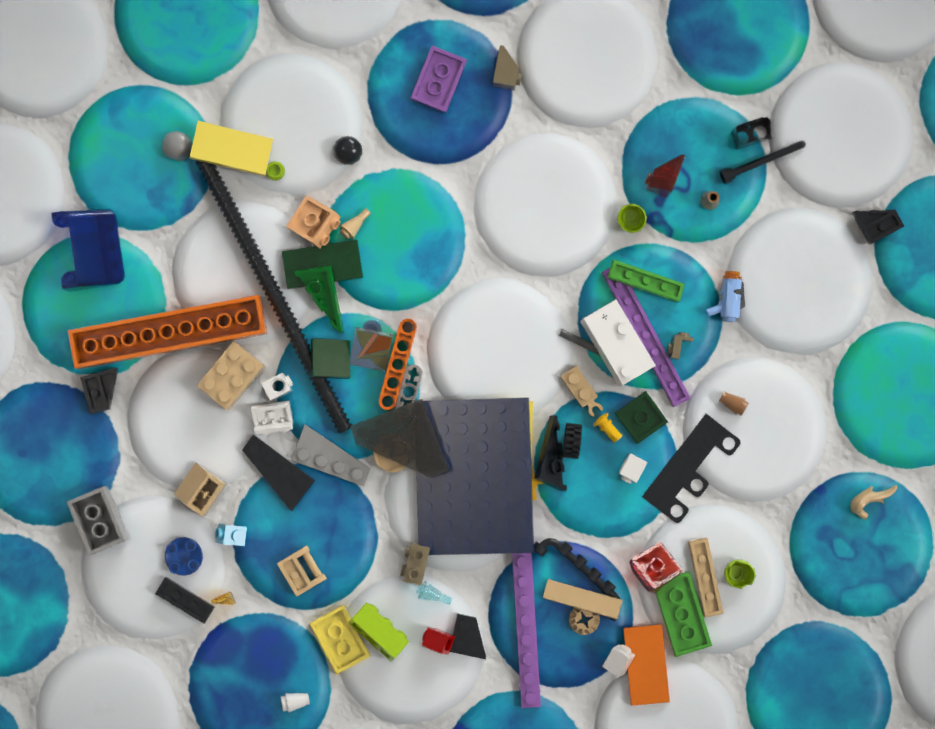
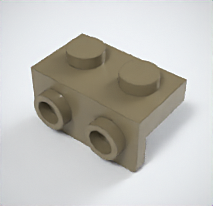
M414 542L411 543V546H407L405 557H408L407 565L403 564L400 576H404L403 582L422 585L430 551L429 547Z

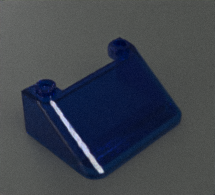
M98 209L51 213L54 225L59 228L69 227L75 271L66 272L62 276L61 284L63 290L72 292L117 285L124 280L125 272L117 217L113 211Z

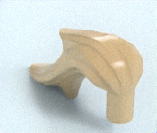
M897 485L879 492L872 491L873 486L867 488L851 500L850 507L852 512L865 520L868 514L863 508L870 502H881L884 504L883 500L895 493Z

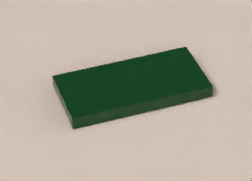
M358 240L326 244L325 246L322 245L321 248L313 246L282 251L287 289L306 287L301 279L295 276L294 271L300 269L331 266L334 282L363 278Z

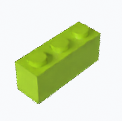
M366 602L348 623L391 662L409 643L407 636L401 630H396L392 626L393 623L387 617L383 618L373 604L369 605Z

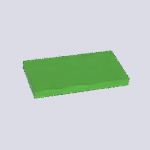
M684 572L652 582L674 656L678 657L711 647L712 643L690 572Z

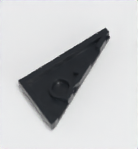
M552 415L549 417L534 479L559 491H566L567 486L563 485L562 472H565L562 444L558 443L557 430H560L557 416Z

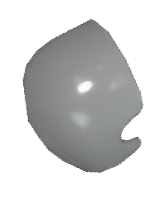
M173 131L166 134L162 141L161 149L168 158L183 161L190 156L193 143L186 134Z

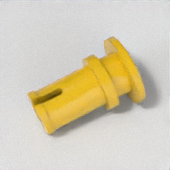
M605 413L597 418L593 426H599V430L604 431L612 442L615 443L622 437V434L613 426L612 420L607 419L609 414Z

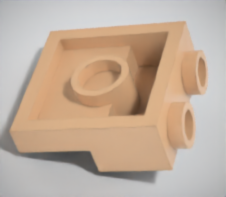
M306 195L286 227L309 243L321 248L322 245L325 246L329 242L331 231L339 227V219L341 217L332 209Z

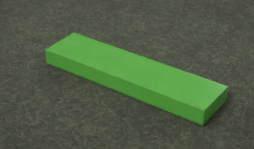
M614 259L611 262L607 279L677 303L680 302L685 286L684 283Z

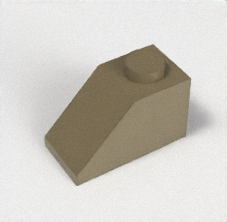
M500 45L493 87L515 91L516 85L520 86L522 74H518L519 67L506 48Z

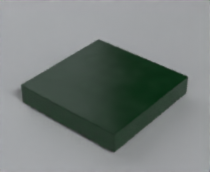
M312 338L311 377L349 379L350 340Z
M646 391L615 412V415L636 444L668 423Z

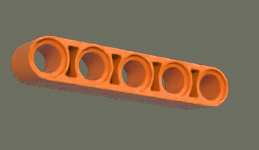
M403 319L399 324L379 397V405L385 410L395 408L417 331L416 323L412 319ZM405 323L413 324L414 327L410 333L403 331ZM406 341L408 349L400 351L398 349L399 342ZM397 359L403 361V367L400 370L393 368V362ZM390 378L398 380L396 388H389L388 380ZM386 396H390L393 399V404L390 407L383 405V399Z

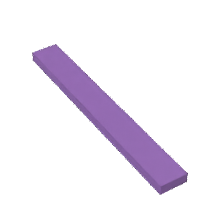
M610 268L601 272L614 298L618 301L656 365L652 369L672 406L675 407L690 399L686 388L632 287L607 279Z

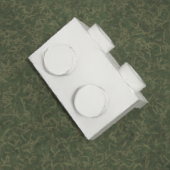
M290 401L251 406L255 435H268L271 432L278 431L285 433L293 429Z

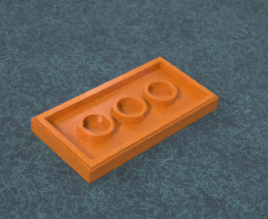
M662 624L624 627L625 646L629 647L631 652L635 654L627 669L631 706L670 702Z

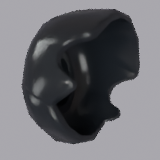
M352 136L339 138L333 146L334 157L344 165H353L362 156V145Z

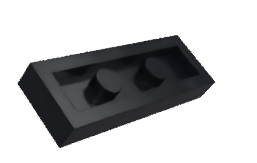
M168 577L164 578L155 593L203 624L206 623L215 608L211 603Z

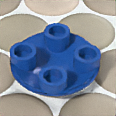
M180 537L167 545L165 562L171 573L186 576L196 572L201 566L203 553L195 540L188 537Z

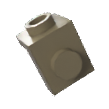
M678 332V335L672 337V343L669 342L667 354H670V359L678 360L680 358L682 341H694L693 337H689V333Z

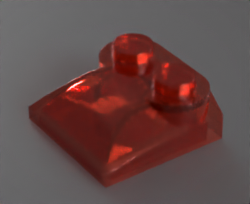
M661 541L633 557L629 562L633 574L643 587L652 593L658 592L661 587L684 572Z

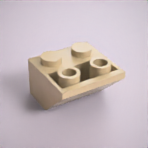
M195 462L174 495L186 506L203 517L207 515L227 486V483Z

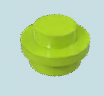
M274 161L267 165L266 175L269 179L278 181L283 178L285 168L280 162Z

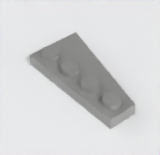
M306 424L304 425L292 461L364 486L371 468Z

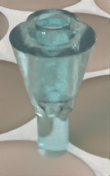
M427 581L419 585L416 594H419L418 599L441 601L448 605L452 601L451 597L442 594Z

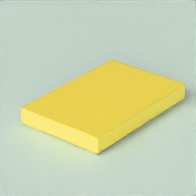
M344 604L309 623L336 675L371 656L360 634L348 623L351 617Z

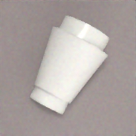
M285 693L284 696H281L283 712L288 711L289 713L310 704L308 693Z

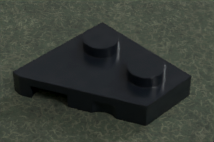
M896 210L852 212L869 245L904 227Z
M118 368L80 377L90 415L111 409Z
M457 613L453 631L455 639L450 652L486 660V653L476 617Z

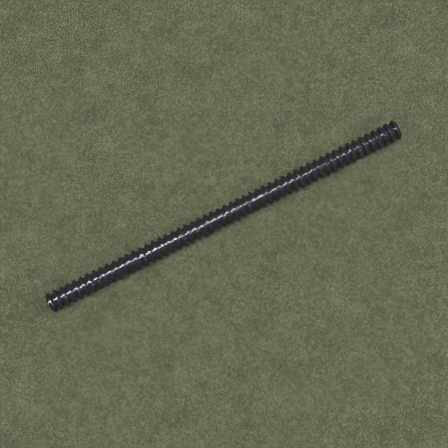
M196 160V165H199L198 169L202 171L201 175L205 176L203 179L207 181V186H210L209 190L213 192L212 196L216 197L215 201L218 202V207H221L220 211L224 212L223 216L227 218L226 222H229L228 226L232 228L231 232L235 233L234 237L238 239L237 243H240L239 247L243 249L242 253L246 254L245 258L249 260L248 264L252 265L250 268L254 270V275H257L256 279L260 281L259 285L263 286L262 290L265 291V296H268L267 300L271 302L270 306L274 307L273 311L277 313L278 321L282 322L281 326L285 328L284 332L288 334L287 338L291 339L289 342L293 343L292 347L296 349L295 353L299 355L298 359L302 360L300 363L304 364L303 368L307 370L306 374L310 376L309 380L313 381L312 385H315V391H318L317 395L321 396L320 400L324 402L323 406H326V412L330 413L328 416L332 417L331 421L335 423L334 427L338 429L337 433H342L352 428L353 424L349 423L350 419L346 417L347 413H344V407L341 408L340 405L342 403L338 402L339 398L335 396L336 392L332 391L333 386L330 387V381H327V378L311 377V345L307 343L306 335L302 334L303 330L299 328L300 324L296 322L297 318L293 317L294 313L291 312V307H288L289 303L285 301L286 297L282 296L283 292L279 290L278 282L274 281L275 277L271 275L272 271L268 269L269 265L265 264L267 261L263 260L264 256L260 254L261 250L257 248L258 244L254 243L256 240L252 239L253 235L249 233L250 229L246 228L247 223L243 222L244 218H241L242 214L238 212L239 208L235 207L236 203L233 202V197H230L231 193L227 191L228 187L224 186L225 182L222 181V176H219L220 172L216 170V165Z

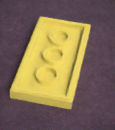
M198 121L190 159L265 176L273 139Z

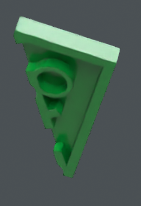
M323 266L294 271L295 276L299 277L304 283L306 291L312 295L314 302L320 310L324 311L331 320L330 324L338 333L344 331L332 267Z

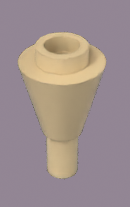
M365 208L358 216L340 225V233L346 239H354L363 221L371 214L369 210Z

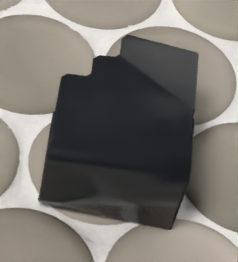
M761 117L736 126L731 131L736 149L773 139L770 119L768 117ZM758 126L764 127L767 131L766 137L757 139L753 134L754 129ZM737 133H747L749 137L748 142L741 144Z

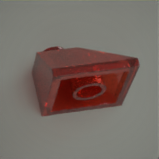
M681 154L655 168L652 174L648 173L645 184H648L646 190L668 197L674 188L685 155Z

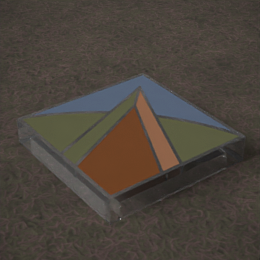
M356 327L350 355V365L387 372L394 334Z

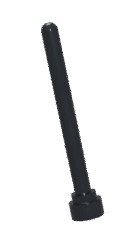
M799 141L737 168L719 170L720 178L724 184H728L735 179V176L800 150L806 146L805 141Z

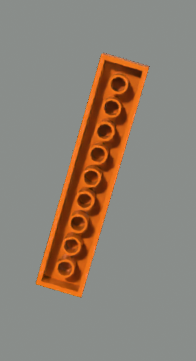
M259 295L68 330L75 369H85L268 334L262 299Z

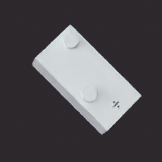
M617 300L580 321L618 387L656 366Z

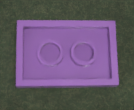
M431 46L411 95V100L446 113L467 59Z

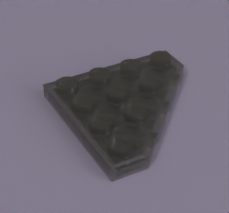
M423 399L350 426L356 444L430 478L449 472Z

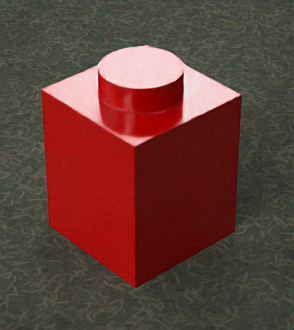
M428 627L422 637V646L440 654H449L455 636L437 628Z

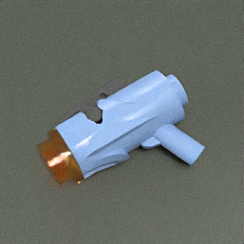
M725 271L720 295H722L721 300L717 306L706 309L708 316L720 313V317L724 318V322H735L740 317V309L745 307L744 283L742 282V277H740V272Z

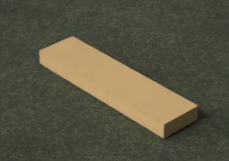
M708 538L688 541L703 616L710 617L723 614Z
M550 579L547 580L543 599L617 620L623 600Z

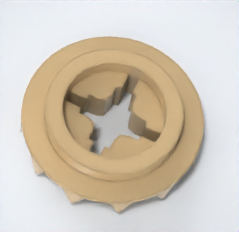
M573 608L569 615V623L576 633L588 635L597 630L600 617L599 614ZM581 612H583V614H585L586 617L592 616V618H590L587 621L588 627H586V625H584L583 622L577 623L579 620L582 619Z

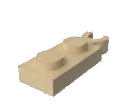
M577 365L560 376L582 408L586 405L588 406L590 416H595L592 412L593 407H598L600 411L603 410L599 403H595L594 399L598 396Z

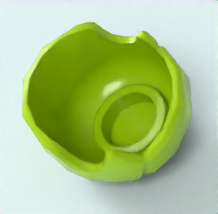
M631 203L623 206L618 212L617 217L619 226L629 233L641 231L646 225L647 220L644 209L639 205Z
M742 559L731 561L724 569L725 580L731 587L742 589L747 585H752L756 577L755 569L749 562Z

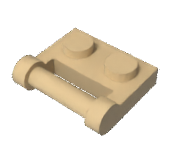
M308 546L303 547L277 563L296 597L327 579L325 574L321 573L309 553L310 549ZM303 556L315 576L314 580L311 581L298 557Z

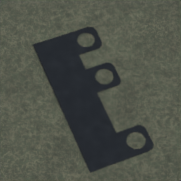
M705 414L642 497L675 523H680L689 509L675 497L683 487L695 497H700L709 483L695 471L715 446L727 455H732L740 446V439L708 414ZM730 437L734 439L735 446L733 449L727 450L724 448L723 441L725 438ZM694 479L702 481L703 488L700 491L692 490L691 482ZM674 505L682 507L683 514L680 517L672 516L671 508Z

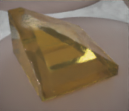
M227 592L213 598L211 601L212 604H236L232 592Z

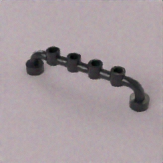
M547 538L540 543L537 541L534 543V551L541 557L548 552L545 549L547 546L555 547L559 553L585 574L607 596L620 599L614 591L616 586L609 580L604 582L599 577L602 574L594 567L589 569L585 565L588 561L580 554L576 557L571 552L573 548L566 541L561 543L554 538ZM608 617V618L611 619L613 622H615V621L617 620V619H613V618Z

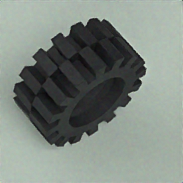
M566 423L563 441L564 458L579 459L582 424Z

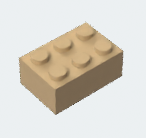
M233 341L197 386L224 409L230 411L266 366L240 344Z

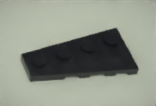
M253 435L242 449L283 502L293 511L315 480L256 435Z

